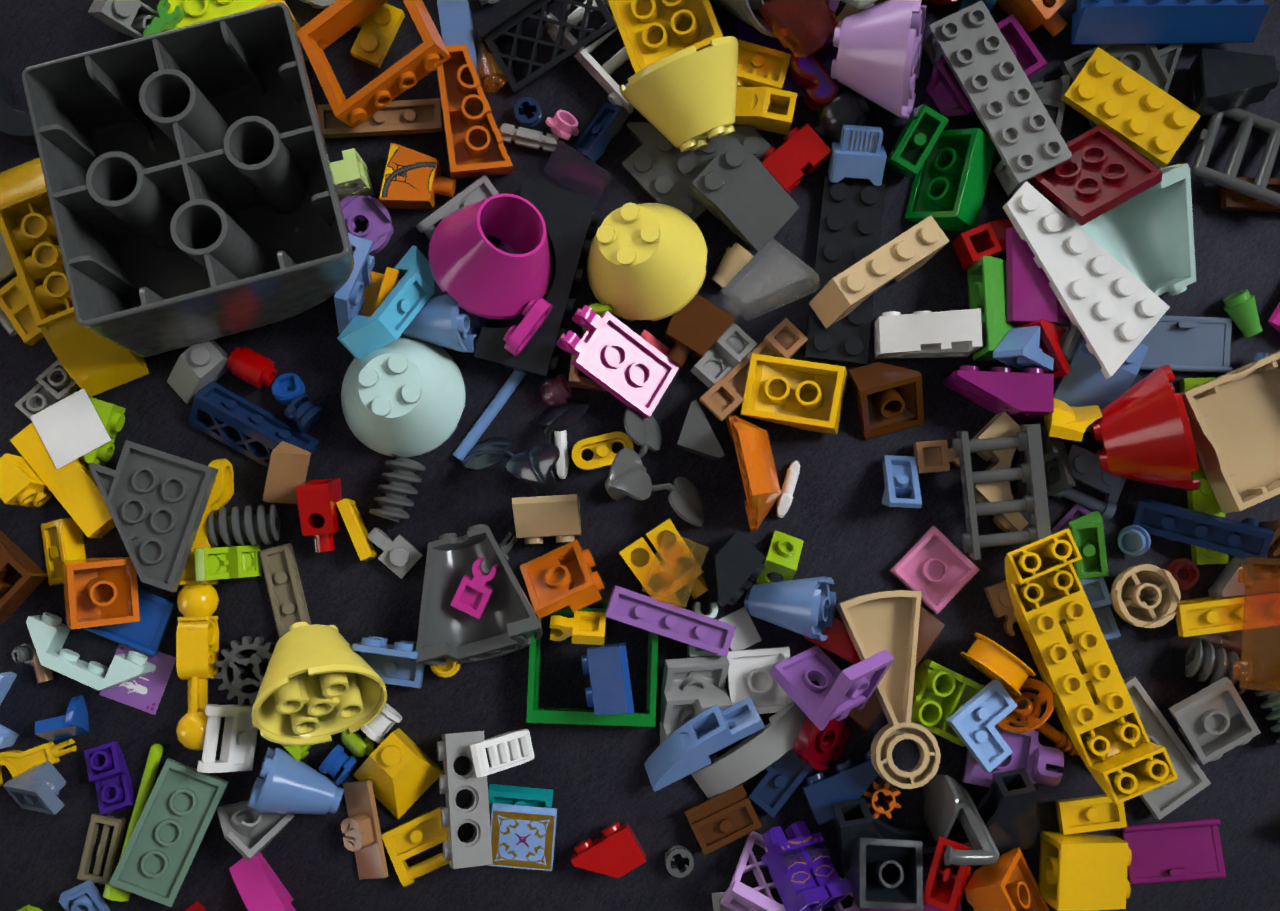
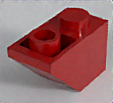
M1010 219L988 222L961 233L952 242L964 271L973 266L982 256L997 258L1006 254V228L1013 227Z
M617 821L601 831L603 836L593 842L591 838H588L574 847L575 852L570 860L574 867L620 878L645 863L646 854L628 822L626 821L620 825Z

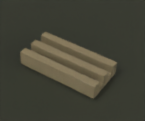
M100 813L91 814L77 879L84 881L91 879L94 883L106 885V882H110L111 876H113L116 869L127 821L126 818L118 819L114 818L115 816H103ZM101 823L104 824L100 844L98 845L93 874H90V864ZM112 826H114L104 874L101 876Z

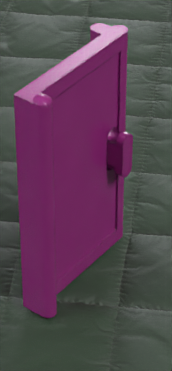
M1218 818L1131 824L1120 828L1122 840L1128 842L1132 853L1131 865L1127 866V879L1130 885L1226 878L1218 828L1221 821Z

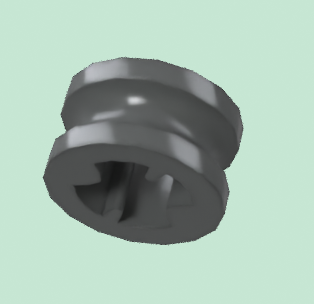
M676 845L669 848L665 853V866L672 876L682 878L691 873L694 867V858L686 847ZM676 854H680L682 858L688 857V862H683L685 867L682 869H678L676 865L670 864L671 860L675 861L673 856Z

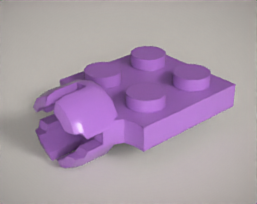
M995 725L994 727L1013 753L990 773L985 772L967 749L962 781L965 783L990 788L992 774L1025 768L1033 784L1057 786L1063 776V773L1046 767V764L1064 767V753L1058 748L1041 745L1038 741L1039 731L1037 730L1014 734L1006 732Z

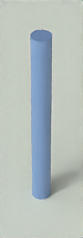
M512 372L452 454L460 461L464 460L465 456L474 447L526 376L525 373Z

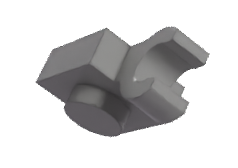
M375 527L367 535L371 542L384 551L378 559L401 579L424 556L402 535H398L393 541L378 527Z

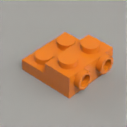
M577 539L520 565L534 611L539 619L568 605L572 612H575L602 599L599 590L605 588L599 573L591 571V568L596 566L589 549L583 550Z

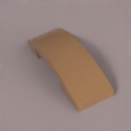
M785 318L750 354L724 378L717 381L699 400L722 422L741 406L744 401L752 353L790 359L805 344L808 338Z

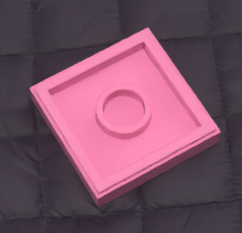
M931 526L889 571L910 591H922L921 602L932 613L937 615L980 569L935 526Z

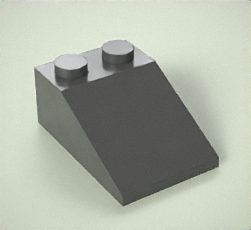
M733 137L691 183L689 194L758 254L800 208L763 164Z

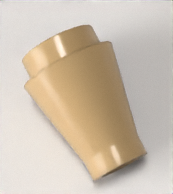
M735 242L731 248H727L711 279L726 290L733 281L752 266L750 263L755 257Z

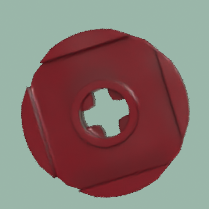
M805 715L806 720L801 727L799 736L793 743V750L800 756L804 764L816 770H826L829 768L825 766L831 760L837 762L843 755L849 742L850 728L845 726V719L837 721L834 718L829 721L825 729L820 731Z

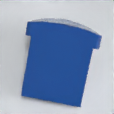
M83 695L72 697L67 707L66 715L35 721V735L50 742L89 733L88 711Z

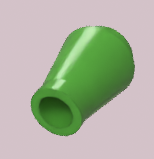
M1248 289L1236 292L1223 299L1225 304L1223 309L1240 329L1244 338L1254 336L1263 331L1260 325L1255 296L1250 295Z

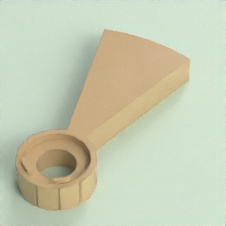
M896 590L857 596L835 605L860 661L885 649L895 658L874 691L888 724L882 727L874 736L871 744V761L882 779L903 789H913L924 786L936 775L941 753L934 735L922 725L911 722L922 591ZM904 739L913 740L920 751V758L917 764L909 770H899L892 759L894 746Z

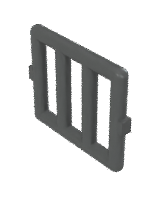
M1239 108L1210 114L1206 128L1202 129L1196 142L1200 146L1191 169L1192 175L1280 208V194L1266 189L1280 146V123ZM1226 117L1240 122L1225 171L1222 173L1208 168L1206 165L1222 118ZM1252 127L1270 133L1254 184L1236 178Z

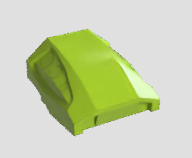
M925 659L915 669L911 722L922 725L929 731L964 747L963 742L946 719L985 686L929 659Z

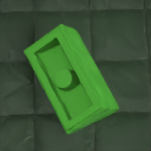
M1091 512L1070 521L1069 529L1082 557L1081 560L1073 562L1079 580L1109 576L1103 520L1100 512Z

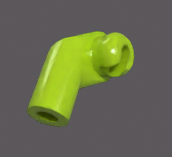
M349 729L341 732L342 744L354 756L363 757L364 755H370L374 751L372 739L362 738L357 731L350 734Z

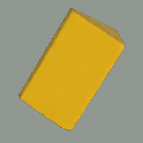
M73 518L58 519L41 524L49 586L64 584L62 561L86 559L83 531Z

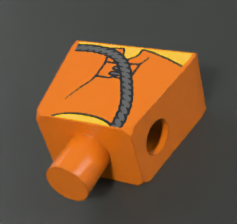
M391 143L379 200L388 209L431 210L435 206L437 194L449 197L454 196L456 179L441 176L442 167L436 158L396 143Z

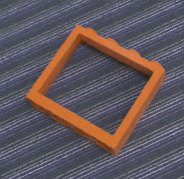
M336 0L297 31V35L335 117L353 129L362 122L365 123L369 117L381 108L388 106L392 100L407 89L415 86L419 80L438 69V66L451 58L422 0H403L423 43L347 100L323 50L389 0Z

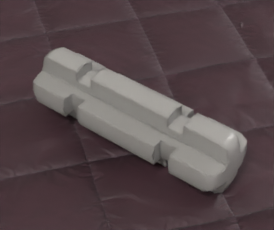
M503 123L499 131L503 142L511 143V141H515V145L539 150L541 147L543 151L555 153L558 149L559 137L554 134L547 133L545 136L541 131L524 127L515 129V125Z

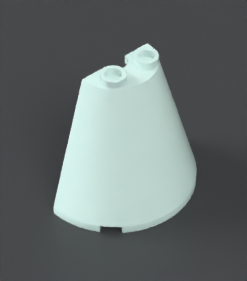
M1188 163L1159 169L1162 171V182L1082 226L1067 213L1065 214L1157 296L1166 292L1168 296L1180 294L1187 290V285L1196 282L1191 177Z

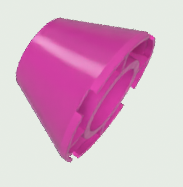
M507 193L496 194L459 208L444 217L431 237L428 256L431 272L436 283L443 293L447 291L459 302V307L474 315L489 319L518 317L522 315L525 307L531 300L534 299L537 302L547 292L552 271L546 224L539 210L531 202L520 196ZM485 235L503 240L512 247L516 254L507 253L496 248L488 241Z

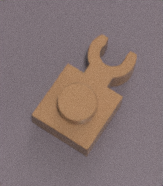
M947 440L913 443L918 474L950 471L949 462L960 467L959 457H954L952 447L948 449Z
M1006 580L984 587L994 616L997 618L1004 616L1003 629L1008 636H1015L1013 624L1017 620L1013 613L1015 611Z

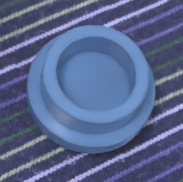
M1126 526L1118 535L1119 548L1127 555L1140 556L1150 548V535L1141 526Z

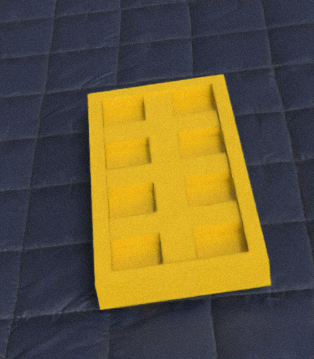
M1099 47L1092 53L1060 99L1097 125H1102L1125 144L1161 168L1168 165L1201 116Z

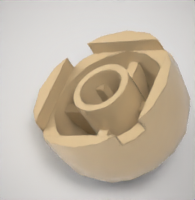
M1139 564L1128 567L1117 575L1111 587L1110 598L1113 609L1121 619L1136 627L1152 629L1164 626L1174 618L1177 613L1174 611L1177 608V602H1180L1181 593L1178 582L1170 572L1151 564Z

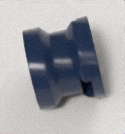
M303 393L289 404L284 412V416L290 421L294 420L298 424V429L305 433L321 419L324 409L319 405L312 404L311 398L306 393Z

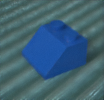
M626 642L587 647V655H581L583 674H590L591 687L585 688L587 706L594 707L595 715L634 713Z

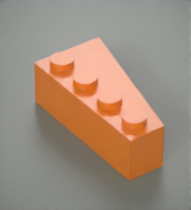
M466 44L446 46L451 58L438 66L436 71L450 177L453 179L481 177L484 174L486 176L512 174L513 164L493 118L492 110L481 87V82Z

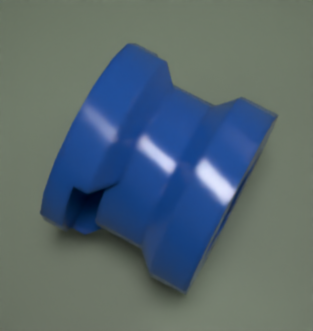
M338 744L325 758L318 770L322 774L331 775L333 782L339 786L356 766L359 759L355 756H348L344 753V748Z

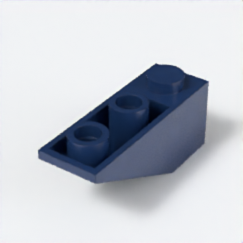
M871 748L863 752V757L854 761L850 757L834 764L835 769L828 772L814 771L805 777L806 781L800 783L809 809L818 825L834 819L833 803L860 799L879 775L871 761Z

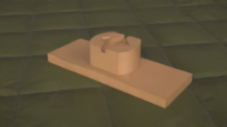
M372 779L343 783L348 818L344 819L340 824L342 834L345 833L343 837L344 847L349 851L355 852L359 880L386 878L389 875Z

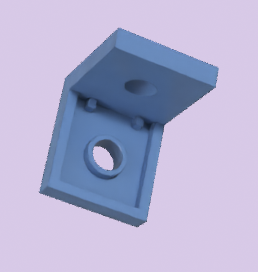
M348 233L354 257L353 271L348 281L334 296L339 334H341L355 315L361 314L365 302L363 296L366 286H370L371 272L375 265L374 256L369 255L373 247V241L354 236L351 233Z

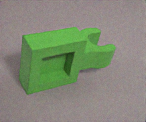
M160 0L157 5L159 18L154 17L151 24L145 28L143 37L175 29L177 24L184 18V10L177 5L172 13L167 14L171 4L167 0Z

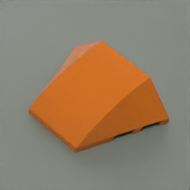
M733 412L726 418L730 441H734L746 495L744 505L750 532L757 531L781 494L768 432Z

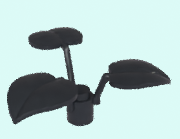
M569 400L553 404L545 409L538 418L539 425L546 427L544 429L545 444L515 455L512 451L508 450L512 445L510 439L504 437L489 438L476 444L465 456L464 460L460 462V467L473 472L487 471L499 465L504 457L510 458L506 464L509 474L520 480L530 482L536 495L549 494L558 486L552 468L560 456L558 447L551 445L550 434L553 430L564 431L575 425L586 413L590 404L586 401Z

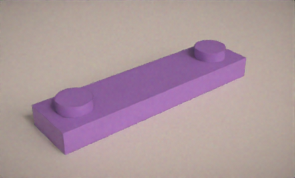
M616 585L613 587L604 614L605 617L725 657L728 655L736 629L734 625Z

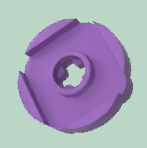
M350 195L342 199L340 204L347 232L373 241V247L369 255L372 256L380 252L388 244L394 231L391 216L386 207L372 196ZM359 219L362 222L366 219L369 223L366 225L367 230L365 232H354L356 229L354 222Z

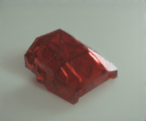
M768 0L766 4L761 5L759 8L771 32L780 39L783 47L789 48L796 58L807 57L821 48L838 24L835 12L830 10L825 0Z

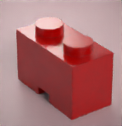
M808 123L800 130L797 127L791 130L784 137L785 143L778 149L775 147L770 148L760 158L763 166L788 194L801 183L800 179L804 176L803 173L805 171L810 176L828 161L832 152Z

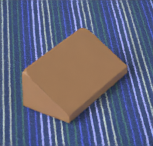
M281 441L271 452L262 500L269 503L298 504L295 486L306 481L311 452Z

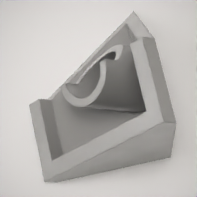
M249 800L217 807L224 838L247 861L260 853L295 815L258 813L253 811L252 808L247 807Z

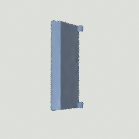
M1163 315L1140 342L1148 346V350L1139 370L1154 371L1159 366L1168 364L1172 371L1228 373L1233 371L1232 367H1230L1232 318Z

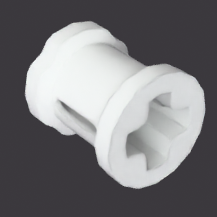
M386 703L380 714L360 729L374 742L381 744L385 740L384 736L395 723H400L402 716Z

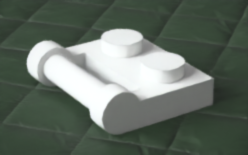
M206 704L205 715L208 718L202 760H198L197 765L198 772L221 773L251 771L253 769L258 728L253 727L251 712L253 706L251 704L242 706ZM221 717H225L220 760H215Z

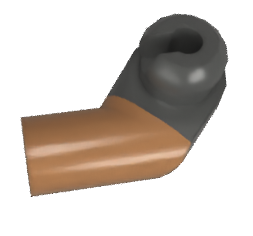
M23 643L12 650V659L16 663L24 662L34 667L37 683L54 679L53 671L40 664L33 644Z

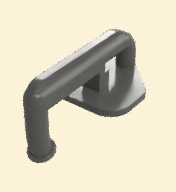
M936 774L923 786L924 818L929 831L935 841L939 840V836L947 838L955 819L958 818L973 850L953 849L950 845L947 846L944 854V864L946 866L951 864L960 866L995 864L999 859V851L968 791L954 778L944 774Z

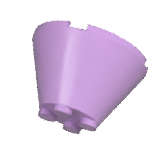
M888 0L849 15L844 20H840L839 27H835L833 47H838L836 59L832 61L831 78L837 79L841 84L896 116L909 120L916 93H914L915 80L919 77L926 5H921L922 0Z

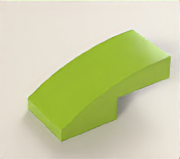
M260 545L194 549L196 581L262 576L259 556Z

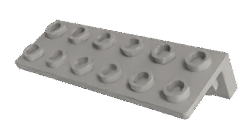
M979 1L928 26L924 34L923 48L933 66L935 62L943 57L948 63L1002 158L993 171L1008 196L1014 194L1029 179L1071 159V151L983 1Z

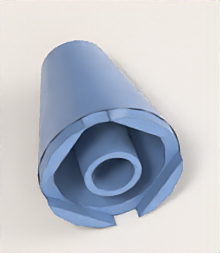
M821 576L755 584L751 590L746 592L745 608L749 610L750 615L808 638L825 641L829 636L824 635L825 628H832L835 616L836 592H832L829 589V584H834V581L831 577Z

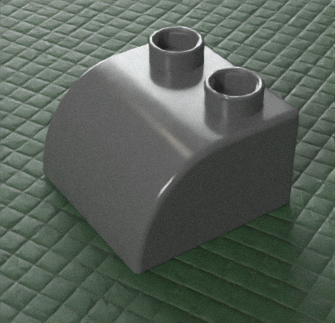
M278 2L29 66L23 70L21 75L74 312L77 322L83 327L138 356L150 357L288 319L324 302L348 281L354 266L353 251L295 23L288 6L284 3Z

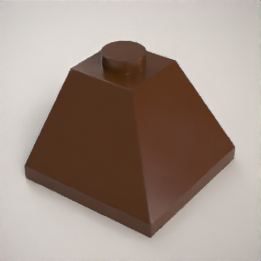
M881 362L849 370L851 396L865 440L925 424L922 375L919 371Z

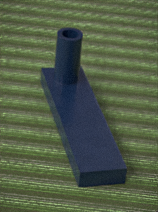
M1144 497L1139 499L1132 525L1143 527L1148 534L1263 564L1274 536L1273 530L1260 527L1259 522L1254 518H1245L1239 522Z

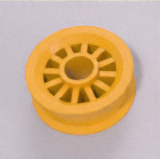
M975 632L976 641L967 653L961 652V656L988 678L999 680L1006 690L1021 696L1020 687L1029 675L1035 677L1034 671L993 640Z

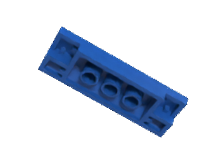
M1077 0L1076 12L1072 13L1071 45L1252 43L1258 34L1270 5H1264L1265 0Z

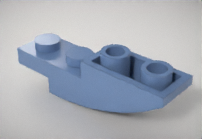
M751 696L723 711L716 704L686 722L665 739L644 763L654 792L711 764L709 755L765 728Z

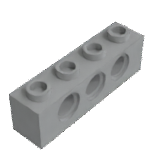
M484 731L442 734V741H437L438 761H443L444 774H439L440 794H445L446 807L441 808L442 828L447 827L448 841H443L444 862L449 861V866L452 869L493 865L487 776L476 777L470 745L485 740ZM460 756L466 757L470 764L469 770L464 775H458L453 767L454 761ZM467 789L472 796L471 803L465 808H459L455 801L456 795L459 791ZM464 823H470L474 829L473 836L468 841H460L457 834L459 827Z

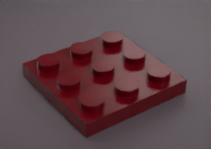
M1098 125L1066 143L1072 153L1070 160L1028 180L1082 226L1162 182V171L1102 125Z

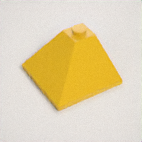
M608 0L635 74L676 52L691 46H695L696 51H700L711 46L710 40L724 37L710 0Z

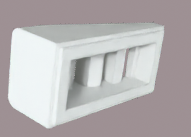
M528 729L509 731L470 745L477 778L524 764L535 758ZM485 748H487V751H488V756H489V760H490V766H489V763H488V758H487V754H486V749H485Z

